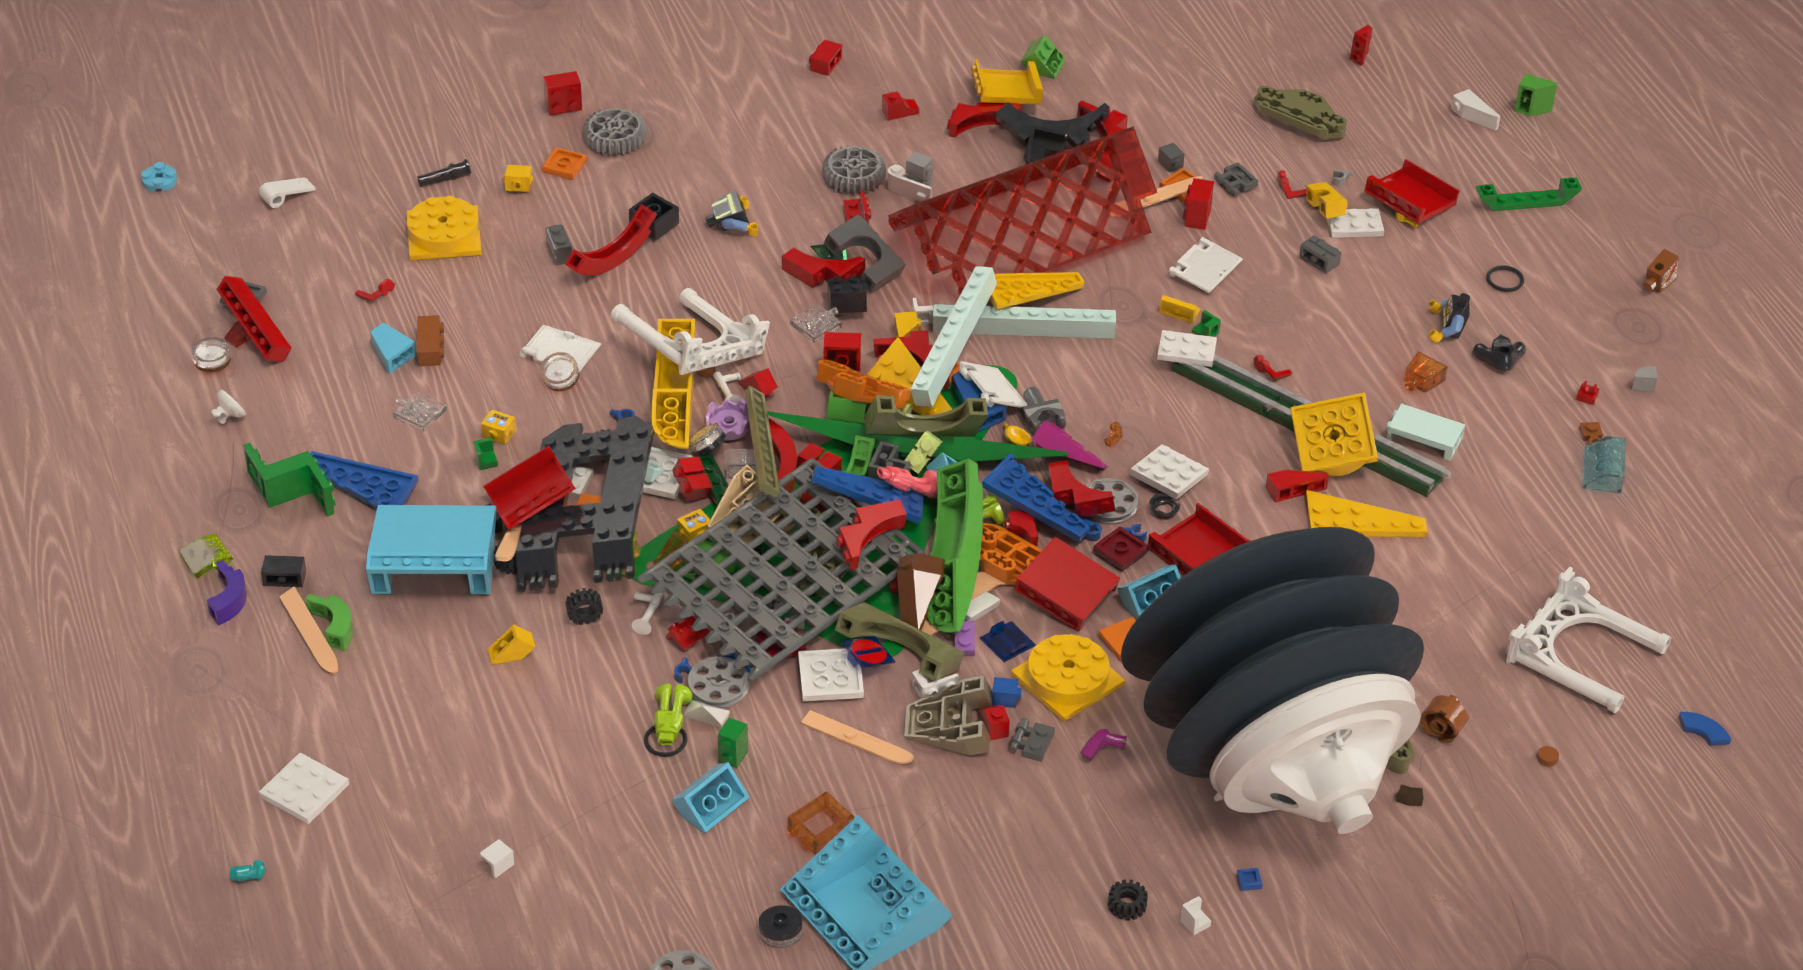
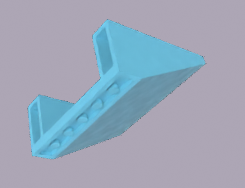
M378 505L366 563L371 594H391L393 574H467L471 594H491L496 506Z
M859 815L780 888L853 970H871L938 931L953 916Z

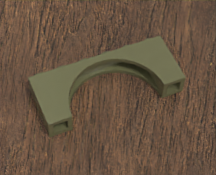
M876 395L864 417L866 434L923 435L925 431H929L933 435L976 436L988 416L986 398H967L960 406L944 413L912 415L896 408L894 396Z
M865 602L840 612L835 628L836 631L850 638L860 636L879 637L895 641L910 648L922 658L919 673L934 681L958 671L964 656L963 651Z

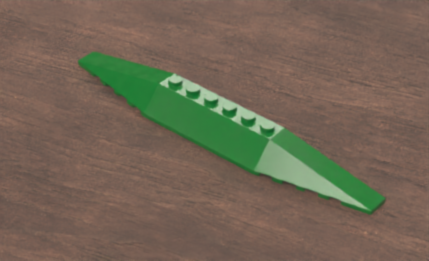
M767 411L769 416L854 445L856 435L875 439L874 449H877L880 441L898 445L899 456L907 457L913 448L918 449L915 445L922 437V435L866 434L865 424ZM934 435L943 443L931 457H938L943 452L957 462L968 458L974 462L1004 460L1010 453L1015 456V459L1063 457L1068 456L1069 452L963 437Z

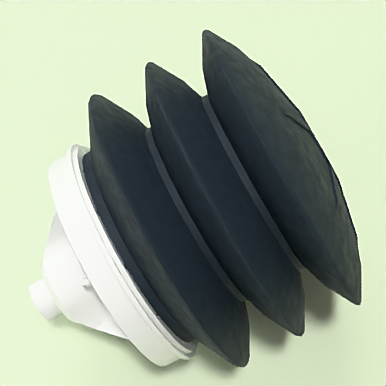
M1316 527L1272 534L1244 543L1206 561L1177 580L1138 617L1128 631L1122 645L1121 662L1128 673L1141 680L1150 682L1143 702L1146 716L1162 727L1175 729L1169 739L1166 751L1169 765L1184 775L1210 778L1213 788L1218 792L1214 796L1215 801L1224 799L1229 808L1238 812L1259 813L1282 810L1320 822L1332 821L1339 834L1356 831L1373 819L1368 803L1376 795L1389 757L1411 737L1420 722L1421 714L1415 702V691L1409 681L1421 664L1424 644L1421 637L1413 630L1392 624L1398 612L1399 595L1395 587L1389 582L1369 576L1375 558L1374 546L1369 538L1355 530L1343 527Z

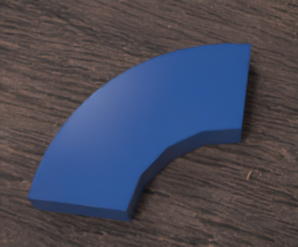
M1680 712L1679 718L1684 732H1693L1702 736L1710 746L1730 744V735L1715 720L1698 713Z

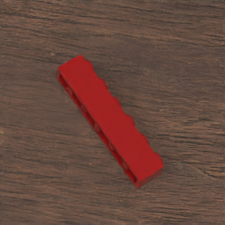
M224 276L216 289L264 358L268 361L284 362L292 349L288 341L245 281L239 277Z

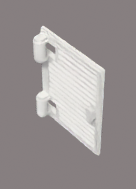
M1202 237L1199 240V244L1189 249L1177 261L1176 267L1172 266L1169 272L1171 277L1178 276L1203 291L1210 293L1243 258Z
M542 325L529 343L522 348L519 356L523 358L527 355L533 356V361L548 366L556 361H567L572 364L574 374L578 375L601 346V343L577 336L569 331H562Z
M960 361L961 367L959 372L965 380L970 381L972 379L982 391L981 398H986L988 407H992L995 403L1018 408L1028 405L998 368Z

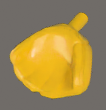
M1006 423L1003 425L1005 428L1004 436L1010 443L1022 446L1031 443L1030 435L1023 428Z

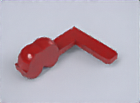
M1284 170L1277 172L1279 185L1284 189L1287 199L1306 196V189L1291 190L1289 179L1286 177Z
M385 279L379 283L378 290L373 294L358 290L355 292V295L369 301H374L379 296H385L388 294V291H392L395 283L391 279Z
M1257 355L1253 358L1255 368L1259 372H1267L1274 380L1292 375L1290 369L1275 372L1270 367L1269 361L1264 360L1262 355Z

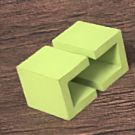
M925 431L915 445L918 449L913 448L904 461L911 462V469L918 474L921 473L931 459L926 456H933L943 441L929 431Z

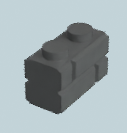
M561 224L547 227L546 243L555 264H565L572 253V245L566 231Z
M1315 235L1304 241L1300 246L1299 256L1326 274L1340 264L1341 252Z

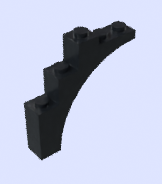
M1008 102L996 112V120L1024 147L1028 144L1032 126L1036 125L1066 132L1067 142L1079 151L1081 148L1084 149L1089 145L1090 133L1095 131L1097 125L1101 121L1104 122L1108 119L1110 107L1104 103L1096 110L1084 116L1070 120L1053 121L1029 116Z

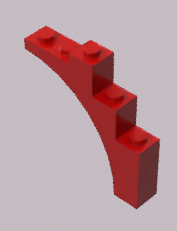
M1081 100L1078 103L1077 117L1084 116L1098 107ZM1116 110L1111 111L1108 119L1104 122L1101 121L1096 128L1103 137L1107 147L1104 156L1097 163L1096 177L1109 183L1128 168L1134 159V148L1129 147L1131 132L1127 131L1128 115Z

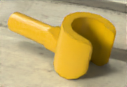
M1396 212V219L1399 222L1405 221L1415 228L1418 226L1414 221Z

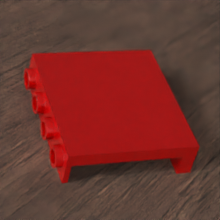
M1404 159L1402 169L1381 179L1373 175L1368 176L1364 192L1419 224L1455 206L1460 190L1411 161Z
M550 446L545 447L483 485L509 530L576 489Z
M1197 503L1194 514L1162 535L1155 531L1149 534L1148 546L1151 552L1167 564L1176 565L1179 573L1184 576L1206 561L1234 547L1250 542V540L1215 516L1207 508Z
M1054 537L1018 576L1014 591L1080 632L1090 614L1111 591H1116L1120 577L1072 548L1064 541Z

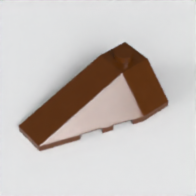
M918 553L899 557L897 579L901 621L919 630H922L929 610L927 608L929 603L936 596L934 592L936 586L943 579L945 566L943 558Z

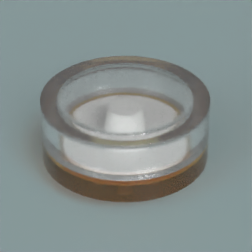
M204 338L196 342L192 347L193 363L200 371L217 372L226 368L231 361L229 345L221 338Z
M556 352L547 356L540 367V373L545 385L554 391H565L572 388L580 376L576 360L572 355L565 352Z

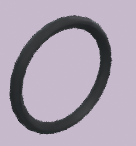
M1500 265L1493 267L1486 276L1488 283L1500 291H1515L1524 284L1523 274L1511 266ZM1507 269L1517 273L1521 281L1515 287L1504 288L1495 285L1491 281L1490 275L1495 270Z
M655 725L650 727L644 736L646 748L651 753L664 757L681 752L688 740L685 730L681 727L680 732L683 735L681 746L671 752H659L654 750L648 743V737L655 730Z

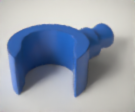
M611 409L610 415L616 418L635 416L634 411L631 409H622L620 411Z
M1135 524L1131 528L1122 526L1123 529L1141 541H1146L1147 532L1136 534L1141 531V524Z
M686 657L682 658L681 664L674 668V678L678 683H682V676L679 673L685 672L689 674L692 669L688 663L689 659Z

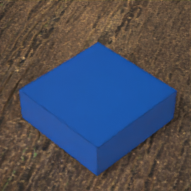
M1258 868L1237 870L1236 875L1241 891L1262 889L1263 884Z

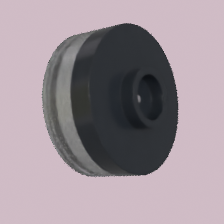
M717 422L708 424L690 437L689 449L695 457L702 456L717 448L725 439L726 434Z
M778 905L770 907L759 917L760 939L770 947H791L799 942L803 935L802 916L796 909L790 906Z

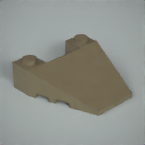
M985 675L959 681V685L948 689V687L941 689L942 693L933 697L928 695L906 705L905 739L969 756L990 752V735L983 721L972 722L973 709L988 707L992 703V690Z

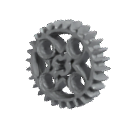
M606 107L605 110L600 109L599 112L589 115L583 126V136L587 146L591 147V150H596L597 153L602 152L603 155L608 153L609 156L611 154H616V156L618 154L624 155L625 152L630 154L631 150L636 151V148H640L641 144H644V140H646V124L642 116L638 115L637 112L633 113L632 109L627 111V108L623 110L620 107L618 109H614V107L608 109Z
M847 145L846 148L841 146L839 150L835 148L834 152L830 151L829 155H826L823 161L822 173L826 184H829L830 188L834 187L835 191L840 190L841 193L845 191L847 194L851 192L855 195V193H860V191L868 193L869 190L874 191L875 187L879 188L886 177V164L883 156L879 155L878 151L874 152L873 148L869 150L868 146L862 148L861 145L859 147H855V145L849 147Z

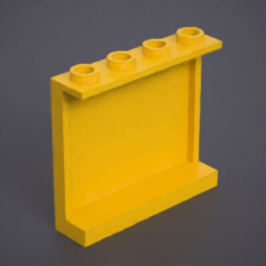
M975 59L974 65L971 66V75H973L977 96L980 97L981 102L1042 103L1043 87L1035 61H1028L1027 71L980 69L978 59Z

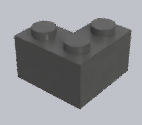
M880 441L868 466V477L884 480L879 478L877 468H885L886 466L906 469L911 473V462L898 459V445Z

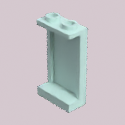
M1401 404L1398 410H1394L1392 421H1388L1385 432H1388L1387 439L1389 440L1396 434L1444 450L1443 459L1451 461L1463 439L1465 424Z

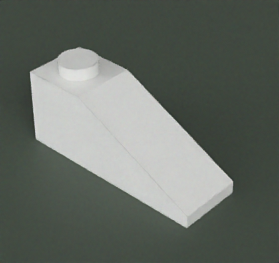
M1468 89L1453 95L1451 109L1461 118L1495 131L1498 130L1500 115L1471 90Z

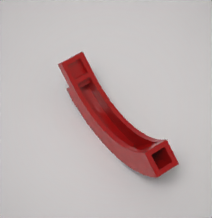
M641 204L628 226L615 240L605 247L591 252H581L573 249L565 265L582 275H598L614 269L633 255L651 233V230L648 228L657 213Z
M769 418L773 452L780 463L777 473L778 480H780L797 468V451L787 431ZM792 480L783 488L791 493L796 482Z

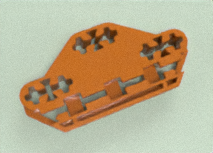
M831 360L818 361L816 379L826 383L832 392L838 396L852 401L872 403L876 395L894 396L897 409L905 408L906 402L910 400L911 391L904 386L877 379Z
M983 523L979 560L983 572L1004 582L1006 585H1015L1018 576L1041 553L1042 549L999 525Z

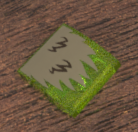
M216 533L199 538L178 550L197 578L213 567L217 570L216 563L224 560L228 564L233 560V557Z

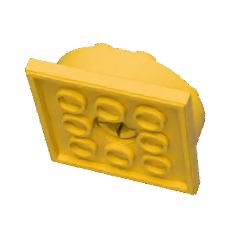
M454 196L430 197L417 204L412 210H407L409 257L411 261L482 255L477 205L472 206L467 201L455 198Z
M1365 392L1290 407L1302 471L1328 473L1329 476H1342L1356 471L1364 464L1379 461Z
M1072 634L1053 635L1041 641L1031 651L1029 660L1011 670V676L1019 679L1018 682L1063 722L1125 685V679L1110 667L1105 651L1098 644L1087 637Z

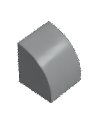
M1645 366L1638 369L1634 376L1632 390L1654 392L1657 381L1656 366Z

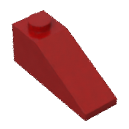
M1281 470L1267 474L1266 489L1274 502L1277 503L1306 495V490L1313 492L1326 490L1329 475L1328 473Z

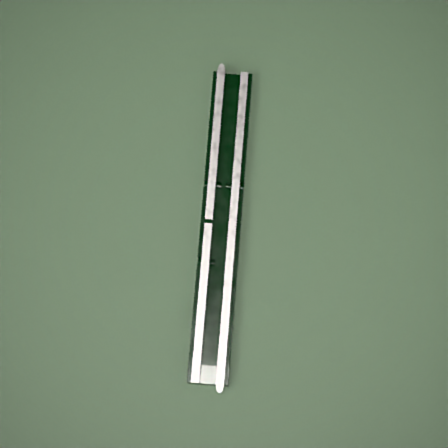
M1215 354L1212 367L1173 362V372L1294 431L1290 407L1313 403ZM1373 432L1379 461L1362 466L1425 497H1428L1444 478L1450 479L1451 472L1448 468Z

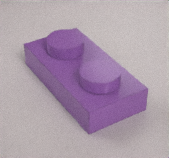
M964 621L960 632L954 633L955 648L963 651L964 656H975L974 621Z

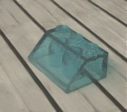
M1606 436L1585 447L1583 467L1584 489L1621 494L1625 478L1626 438Z

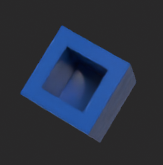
M994 677L992 706L1003 705L1004 707L1016 708L1017 700H1021L1022 688H1018L1019 679Z

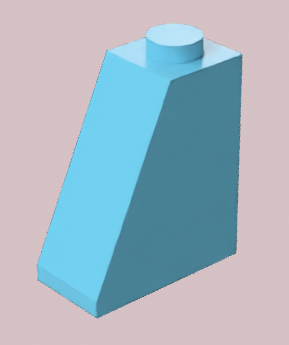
M384 322L370 331L372 347L387 373L391 374L416 356L415 341Z

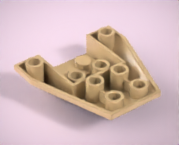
M746 465L733 477L707 528L761 493L758 475L751 467ZM764 499L755 507L760 512H763L772 505ZM777 511L768 518L774 524H777L785 516ZM735 519L726 526L734 532L744 524ZM790 523L782 530L784 532H788L795 526V524ZM750 530L739 538L748 544L757 536Z

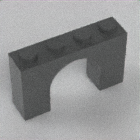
M859 214L829 232L824 241L825 246L835 256L851 246H863L875 255L877 263L863 271L861 276L866 289L870 293H873L899 276L906 265Z

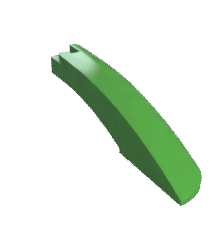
M969 458L937 469V522L931 556L943 558L945 566L941 583L937 584L934 591L936 596L934 599H931L927 608L929 610L927 618L932 625L945 633H958L961 630L972 599L980 560L983 528V484L978 482V464Z

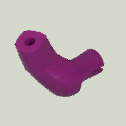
M1100 729L1086 742L1080 753L1091 761L1098 751L1103 749L1104 746L1106 747V745L1125 749L1126 744L1118 742V740L1127 741V736L1109 733L1107 729Z

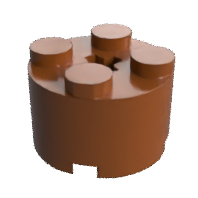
M1439 695L1434 697L1421 714L1420 725L1430 737L1432 735L1438 737L1437 741L1452 742L1469 720V715L1456 696Z

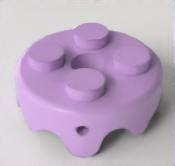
M725 399L719 406L711 402L706 414V428L708 432H720L719 429H722L726 434L724 440H736L747 435L751 428L746 401L741 399L738 403H734L729 399Z

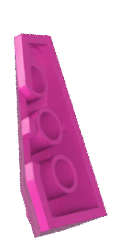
M1044 421L1032 437V440L1036 442L1034 446L1037 448L1069 452L1066 457L1105 469L1108 467L1106 463L1088 450L1085 451L1082 444L1073 439L1071 440L1072 436L1052 422Z

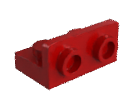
M1369 25L1354 32L1350 59L1361 66L1364 65L1372 38L1373 28Z
M860 191V199L843 200L846 222L859 214L868 223V219H871V209L869 208V199L865 197L864 191Z
M693 616L683 618V622L680 624L676 622L668 628L669 633L666 639L673 638L683 652L710 633L707 628L692 631L691 627L696 621Z

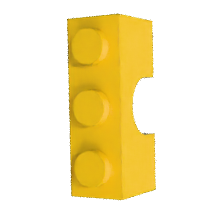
M1327 182L1306 185L1307 202L1313 207L1320 206V214L1326 219L1346 215V209L1348 208L1347 200Z

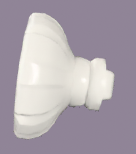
M224 390L217 392L219 406L216 409H212L211 414L214 417L218 416L217 420L221 424H224L229 416L239 418L246 415L245 410Z

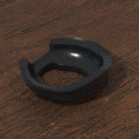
M1167 494L1154 495L1149 501L1151 511L1160 518H1170L1176 515L1180 509V503H1175L1171 496ZM1166 504L1173 507L1170 513L1157 509L1160 505Z

